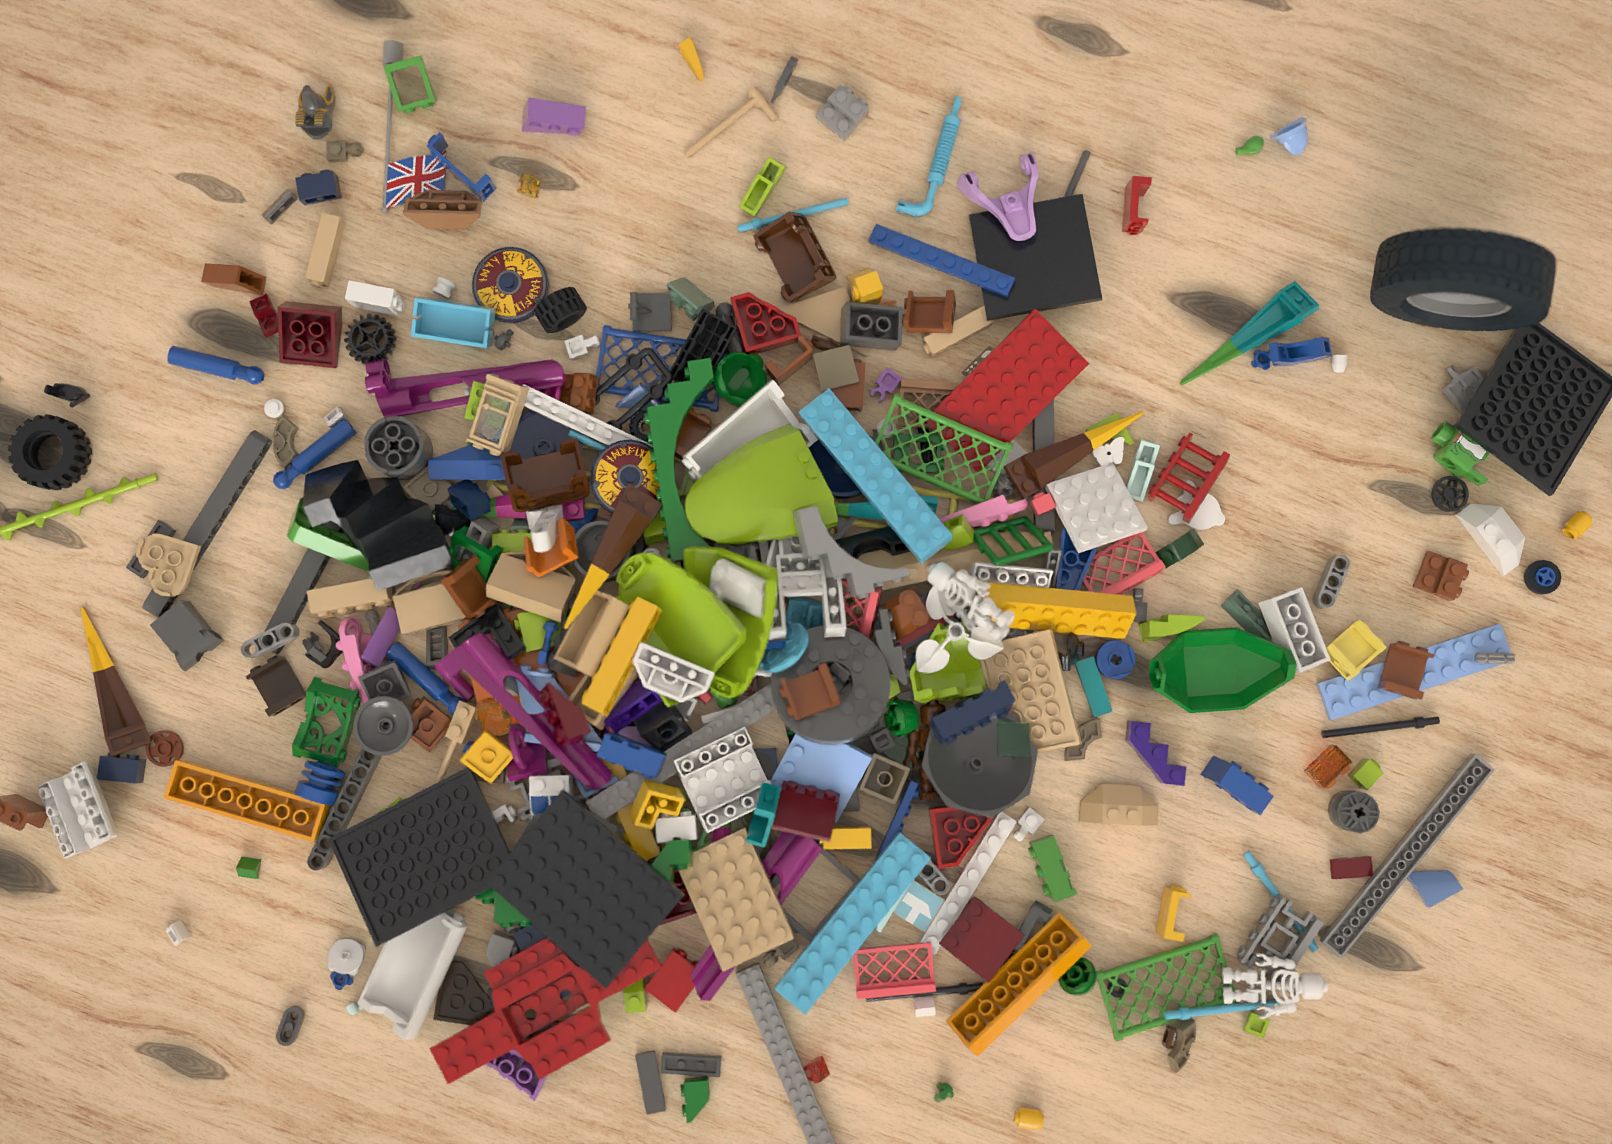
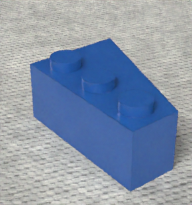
M610 732L605 734L597 757L613 764L622 765L623 768L629 771L636 770L641 772L642 776L652 779L659 776L667 754L621 734Z
M1213 756L1200 775L1216 783L1215 786L1225 790L1232 798L1250 811L1261 815L1274 797L1268 792L1269 788L1261 782L1256 783L1254 781L1255 777L1246 771L1243 773L1241 771L1242 767L1236 762L1231 761L1229 763Z

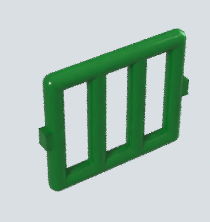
M1027 516L974 530L973 540L978 545V550L981 554L985 553L995 566L1046 553L1054 548L1051 542L1044 536V531L1041 528H1037ZM1024 524L1042 546L1033 548L1015 526ZM1007 529L1025 550L1016 553L998 531ZM990 534L1007 555L998 557L981 536Z

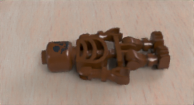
M930 700V702L920 707L921 723L926 725V728H919L918 731L914 730L909 733L910 742L906 750L908 755L904 761V766L908 767V762L912 761V768H917L916 752H918V748L925 752L926 747L924 743H927V740L924 736L929 735L927 731L930 730L929 723L931 719L946 711L943 704H938V700ZM923 759L918 760V764H922ZM921 766L919 774L923 782L921 784L923 791L919 792L920 800H936V792L931 791L933 785Z

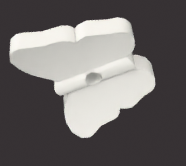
M1118 437L1110 445H1101L1092 452L1100 466H1108L1109 463L1120 464L1122 462L1124 438Z

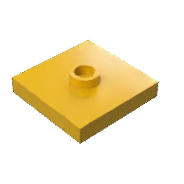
M485 729L463 754L460 761L491 784L513 759L511 749Z

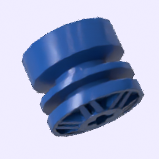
M305 761L304 767L310 770H302L301 773L309 778V780H299L294 793L304 799L333 806L339 792L331 787L332 785L341 786L342 781L336 778H344L346 773L331 764L320 761Z

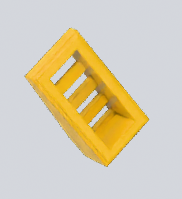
M689 37L679 44V51L698 80L703 81V70L693 40Z

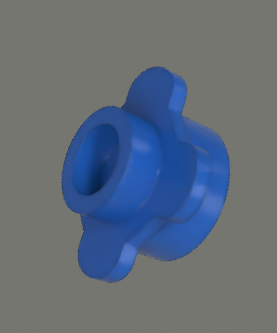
M1259 349L1253 352L1254 360L1251 362L1252 367L1268 370L1270 368L1269 363L1271 362L1268 352Z
M332 972L330 975L332 983L337 990H341L343 986L353 983V978L349 974Z

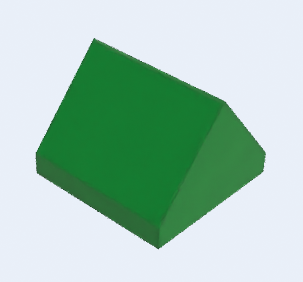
M241 857L236 866L238 876L258 879L261 859Z

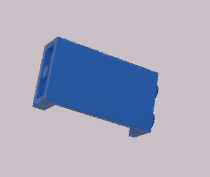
M440 132L437 135H433L428 140L427 145L432 156L484 202L496 190L492 179L485 173L474 184L441 154L449 146L444 136Z

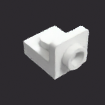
M508 803L492 812L496 823L505 818L504 814H506L511 823L517 820V811L512 805L509 806Z

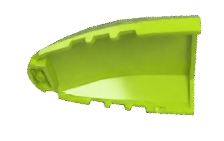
M790 424L781 426L749 441L721 459L692 485L685 501V514L691 528L702 538L707 537L715 540L717 544L734 545L756 541L764 543L766 540L778 539V541H781L786 537H798L793 512L817 506L826 529L835 527L838 523L833 495L800 430Z
M688 547L684 549V570L704 584L709 590L712 568L718 560L723 558L767 580L764 611L761 618L722 601L747 630L746 641L715 672L709 688L720 696L727 698L736 697L747 690L765 653L773 624L778 572L773 567L723 548Z
M640 553L630 557L620 568L616 582L619 583V595L616 596V599L630 606L632 601L639 597L658 606L662 610L646 642L647 645L715 673L746 641L747 630L728 607L704 584L666 558L653 553ZM658 693L667 707L679 703V701Z

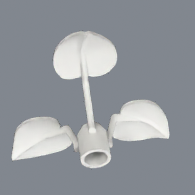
M934 586L932 587L926 599V610L932 619L938 620L943 617L950 626L946 631L948 638L940 646L935 640H925L918 646L916 650V668L919 672L933 673L947 665L949 653L942 648L950 640L957 641L964 637L970 641L968 644L969 653L974 658L981 660L990 658L1003 650L1004 646L1002 641L997 642L991 637L992 632L989 633L987 628L982 626L973 628L971 637H968L964 633V628L961 624L954 623L947 618V616H952L956 612L946 604V590L939 591Z

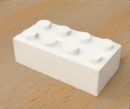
M1302 587L1258 603L1273 642L1292 650L1297 663L1295 674L1330 661L1329 654Z

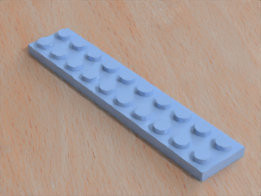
M1501 623L1425 647L1429 649L1428 653L1435 655L1434 658L1427 659L1419 691L1501 665L1497 663H1475L1474 661L1475 653H1511ZM1385 661L1364 667L1349 681L1340 675L1316 683L1329 720L1403 697L1402 695L1378 688Z

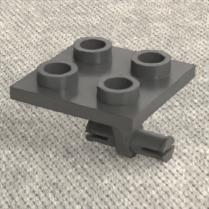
M630 292L628 308L630 309V320H633V331H671V299L669 293Z

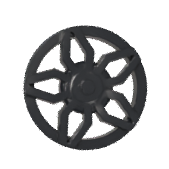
M1446 476L1435 482L1432 487L1431 496L1436 507L1446 512H1454L1466 505L1469 498V490L1465 482L1460 478ZM1449 479L1446 485L1441 483L1442 481ZM1457 482L1462 486L1463 490L1457 489ZM1436 491L1442 495L1436 497ZM1443 498L1444 501L1439 503V500ZM1464 498L1462 503L1458 506L1457 499ZM1447 503L1449 508H1446L1442 505Z

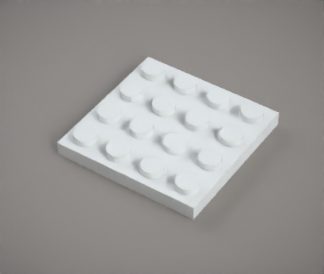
M1113 463L1053 481L1044 487L1047 494H1051L1056 506L1055 509L1078 553L1144 532L1148 528Z

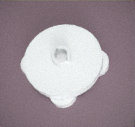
M352 939L337 940L328 954L327 966L329 970L340 974L356 975L364 959L366 951L364 945Z

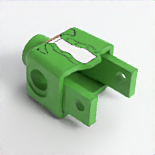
M1446 421L1442 422L1431 436V440L1439 445L1433 455L1434 459L1456 477L1462 475L1476 486L1485 484L1488 478L1472 467L1477 461H1484L1490 452L1466 436L1454 425L1452 426Z

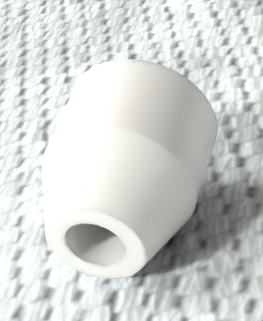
M1332 355L1331 365L1333 372L1344 373L1348 355Z

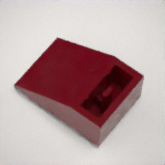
M550 682L546 683L539 692V701L546 708V718L548 723L552 724L554 728L553 736L555 741L563 747L584 739L591 732L584 712Z

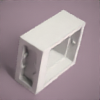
M350 280L348 282L345 300L355 308L400 317V312H403L405 307L404 298L394 289Z

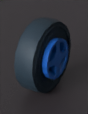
M1535 561L1526 568L1524 573V582L1527 588L1533 593L1540 595L1555 591L1561 583V572L1557 565L1551 561Z

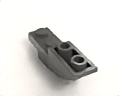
M886 606L878 607L881 626L873 627L879 650L892 673L903 685L908 684L907 678H910L909 668L904 665V659H907L905 647L902 648L900 643L893 644L896 641L895 631L890 629V622H893L891 610L888 611Z

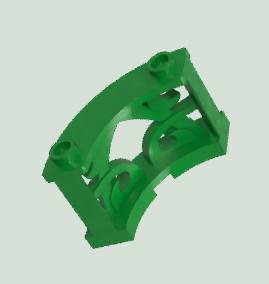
M313 678L306 691L304 712H308L306 714L305 723L301 722L292 743L293 756L310 758L334 765L336 768L339 767L340 762L345 761L347 756L346 748L352 733L354 719L362 701V698L359 697L358 689L352 691L324 683L321 678ZM336 697L343 698L337 703L335 702ZM344 699L349 700L347 707L343 705ZM320 703L323 705V707L326 706V704H328L324 711L319 709ZM333 709L338 716L341 726L333 733L324 737L323 726L315 719L316 716L325 715ZM313 728H317V729H318V732H319V738H318V739H316L317 736H318V733L315 734V735L312 734V729H313ZM323 744H325L327 752L330 751L332 745L336 747L334 756L321 753ZM317 746L316 751L305 749V747Z

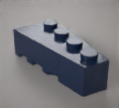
M1005 680L999 682L998 687L993 691L990 688L984 690L977 696L976 700L972 697L960 704L961 708L957 709L954 706L932 718L929 725L940 744L944 742L950 744L957 740V736L964 734V736L969 735L975 731L974 728L978 726L983 728L989 725L992 719L997 717L999 720L1007 716L1016 699Z

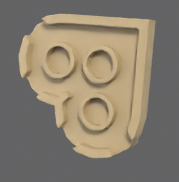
M154 533L140 540L136 549V557H138L139 563L142 565L141 567L149 571L148 581H150L154 592L161 596H179L189 584L201 546Z

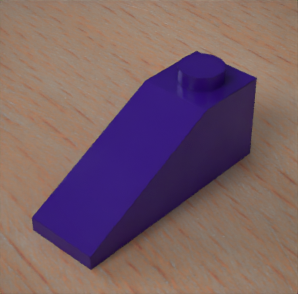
M639 679L629 687L604 722L617 733L660 703L662 698L657 692L645 688L641 679Z

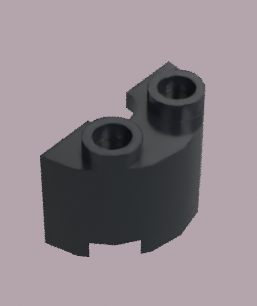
M435 504V522L442 529L444 536H452L456 530L459 531L464 526L469 529L472 521L458 509L452 510L449 506Z

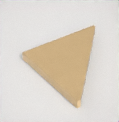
M844 286L781 307L779 310L796 317L798 324L840 344L841 308L847 301H851ZM850 346L851 350L865 357L869 356L867 348Z

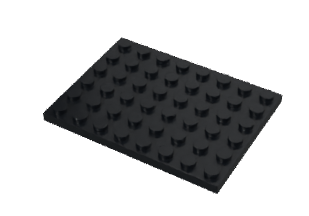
M1540 323L1515 329L1454 427L1545 494L1551 496L1557 490L1612 398V376Z
M469 767L328 839L375 947H379L491 889L492 887L486 881L510 854L509 848L477 779Z
M562 790L486 881L488 885L604 988H607L684 896L679 889L565 790Z

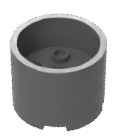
M400 416L379 419L368 429L365 435V456L375 469L392 478L411 480L428 466V460L433 457V446L429 436L417 425ZM395 444L398 445V447H399L398 450H395V447H394Z
M608 521L590 522L581 527L575 534L579 558L573 560V563L585 576L606 531ZM634 545L604 582L617 579L620 568L630 557L634 556Z

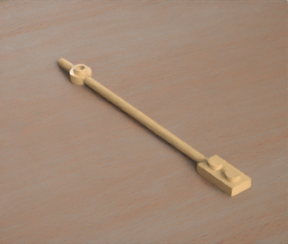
M459 700L445 735L451 741L434 784L444 780L458 743L465 744L479 710L478 707L463 700Z

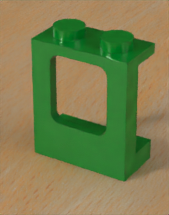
M898 433L901 443L911 440L910 434ZM894 434V446H897L899 442ZM912 434V435H913L914 438H917V437L922 436V435H924V434ZM930 434L928 436L929 441L935 442V445L942 442L939 434ZM926 437L917 439L916 442H928ZM911 442L903 445V450L907 456L910 455ZM943 444L935 447L936 458H941V451H944ZM897 447L894 448L893 459L899 461L904 457L902 449ZM910 457L908 458V463H909L908 466L913 467V468L916 469L918 466L921 465V464H912V463L910 462ZM943 458L938 461L941 470H944ZM937 463L926 465V473H939Z
M464 526L459 531L456 530L451 536L450 550L454 563L452 567L456 568L461 563L456 558L461 546L476 554L480 560L475 567L487 583L503 552V548L496 545L489 550L467 537L468 527Z

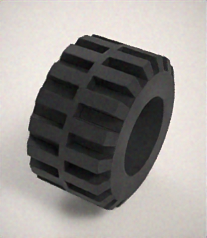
M566 287L545 297L536 306L534 314L547 333H556L576 323L587 311V306L574 287Z

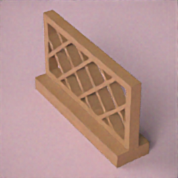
M901 379L899 395L904 398V393H911L916 398L913 402L914 404L919 401L924 408L930 410L936 403L939 404L940 400L947 396L959 383ZM925 395H931L935 399L929 407L921 400ZM899 406L898 415L901 414V406ZM910 411L915 419L908 422V424L913 425L916 420L919 422V417L915 412ZM902 416L898 417L897 426L906 427V422H902ZM923 423L924 428L933 429L929 424ZM917 424L912 426V428H922V425Z

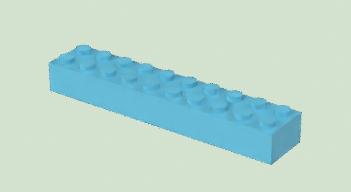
M829 388L799 411L802 421L810 428L816 438L921 564L952 541V534Z
M898 831L778 980L774 990L806 1015L931 857Z

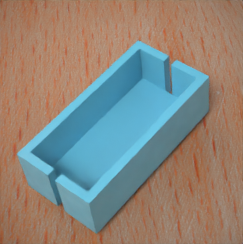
M422 296L414 298L413 315L418 316L422 314V317L412 319L411 337L481 348L491 347L494 329L490 327L494 325L496 308Z

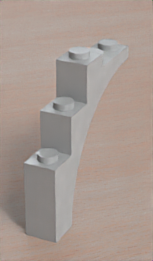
M817 506L793 512L803 559L809 557L810 561L823 559L827 578L834 577V580L846 578L850 597L857 596L858 599L869 597L870 592H875L874 587L886 585L885 581L892 580V583L904 581L903 577L910 575L908 568H877L851 557L829 535L821 520Z

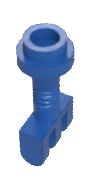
M597 508L586 511L585 518L578 522H568L574 527L575 534L584 525L597 520L596 515L599 511Z
M546 621L543 624V629H546L542 650L539 651L537 662L539 665L547 664L548 656L552 652L550 647L553 633L558 631L559 628L556 622Z

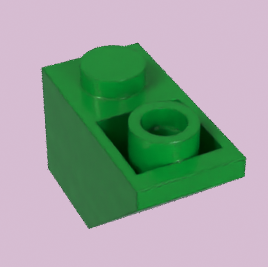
M709 1077L685 1078L684 1084H681V1097H685V1104L682 1105V1115L686 1117L687 1123L692 1122L710 1099Z

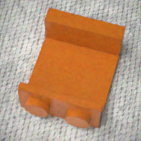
M564 518L557 521L559 536L548 551H534L532 540L527 536L524 537L525 546L523 549L526 554V568L538 578L579 558L574 527Z

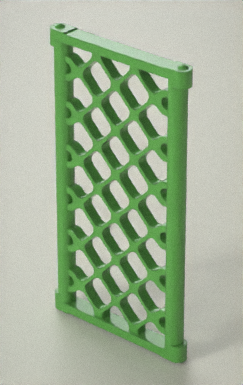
M898 394L893 396L892 404L875 441L877 446L881 439L884 441L886 450L882 452L888 455L887 458L898 470L977 504L988 501L1007 456L1013 448L1012 443L1007 441L1004 443L907 401ZM895 405L901 406V414L891 417ZM910 411L918 413L919 422L909 425L905 417L906 414L910 413ZM903 416L906 427L896 430L893 420ZM928 419L936 421L937 429L930 433L926 432L923 425ZM888 421H890L894 431L888 435H883ZM921 424L924 435L914 438L910 429L912 426ZM946 426L954 429V438L944 440L941 430L946 428ZM908 429L911 440L901 443L898 432ZM934 432H939L942 442L934 446L931 445L928 436ZM895 434L899 444L888 448L885 438ZM964 434L972 437V445L966 448H962L959 442V438ZM926 437L929 447L921 451L918 450L916 440ZM956 439L960 449L949 453L946 443ZM913 442L916 447V453L909 456L905 455L903 445ZM982 442L989 444L990 452L980 456L977 445ZM943 444L947 455L936 458L933 449ZM897 447H900L904 454V457L899 461L892 459L890 451ZM974 447L977 458L967 461L964 450ZM1001 449L1005 452L1000 463H997L994 454ZM931 450L934 460L923 463L921 453ZM961 452L965 462L954 466L951 456ZM919 455L921 465L916 469L908 466V458ZM992 455L995 465L984 468L982 458ZM948 457L952 467L942 471L938 461ZM979 460L982 470L973 474L969 463ZM933 462L937 463L939 473L935 474L934 477L926 474L925 468L926 465ZM967 465L970 474L960 479L956 469ZM996 467L997 470L992 481H990L987 471ZM954 470L957 480L952 484L945 482L943 476L945 472ZM985 473L987 483L977 486L974 476ZM972 478L975 487L969 492L961 489V481ZM989 485L985 497H980L979 489Z
M1217 933L1209 935V938L1105 971H1102V969L1096 971V980L1098 981L1116 1042L1123 1040V1037L1180 1020V1018L1165 1020L1163 1016L1164 1012L1167 1011L1166 1006L1171 999L1179 1003L1178 1009L1188 1007L1184 1003L1188 994H1193L1197 997L1196 1006L1189 1009L1228 1004L1223 1002V993L1221 992L1224 985L1223 981L1218 989H1214L1209 985L1213 975L1223 979L1215 973L1218 964L1220 963L1221 968L1227 967ZM1211 945H1215L1217 958L1209 953ZM1199 949L1203 952L1204 956L1200 963L1191 960L1192 951ZM1181 955L1185 958L1182 969L1173 966L1174 957ZM1207 956L1216 960L1212 970H1208L1203 966ZM1163 961L1167 965L1163 975H1159L1154 971L1155 963ZM1189 962L1196 964L1198 967L1193 976L1185 973V968ZM1144 967L1149 971L1145 981L1136 978L1138 968ZM1170 968L1179 971L1175 982L1166 978ZM1200 969H1205L1210 973L1205 983L1197 979ZM1126 973L1130 976L1126 987L1117 983L1119 974ZM1152 974H1156L1161 978L1156 988L1148 984ZM1183 974L1191 978L1188 988H1183L1178 984ZM1104 979H1108L1112 983V987H1110L1107 993L1103 983ZM1135 979L1142 983V987L1137 994L1129 989L1132 981ZM1165 980L1173 984L1169 994L1160 991V987ZM1195 981L1203 984V989L1199 995L1191 992V987ZM1227 984V987H1232V991H1235L1233 984ZM1116 985L1124 989V994L1120 999L1111 996V992ZM1146 986L1151 987L1155 991L1151 1000L1142 997V992ZM1176 987L1185 990L1181 1001L1172 997ZM1207 988H1211L1216 992L1215 1000L1207 1002L1203 998ZM1127 992L1136 995L1132 1006L1123 1002ZM1158 993H1162L1167 997L1162 1007L1154 1004V999ZM1109 998H1112L1118 1002L1113 1012L1110 1006ZM1139 999L1148 1002V1006L1143 1013L1135 1009ZM1120 1005L1130 1008L1125 1019L1117 1015ZM1152 1005L1160 1008L1159 1018L1151 1019L1147 1015ZM1133 1011L1142 1015L1140 1024L1133 1025L1129 1022ZM1115 1017L1123 1020L1121 1030L1117 1029Z

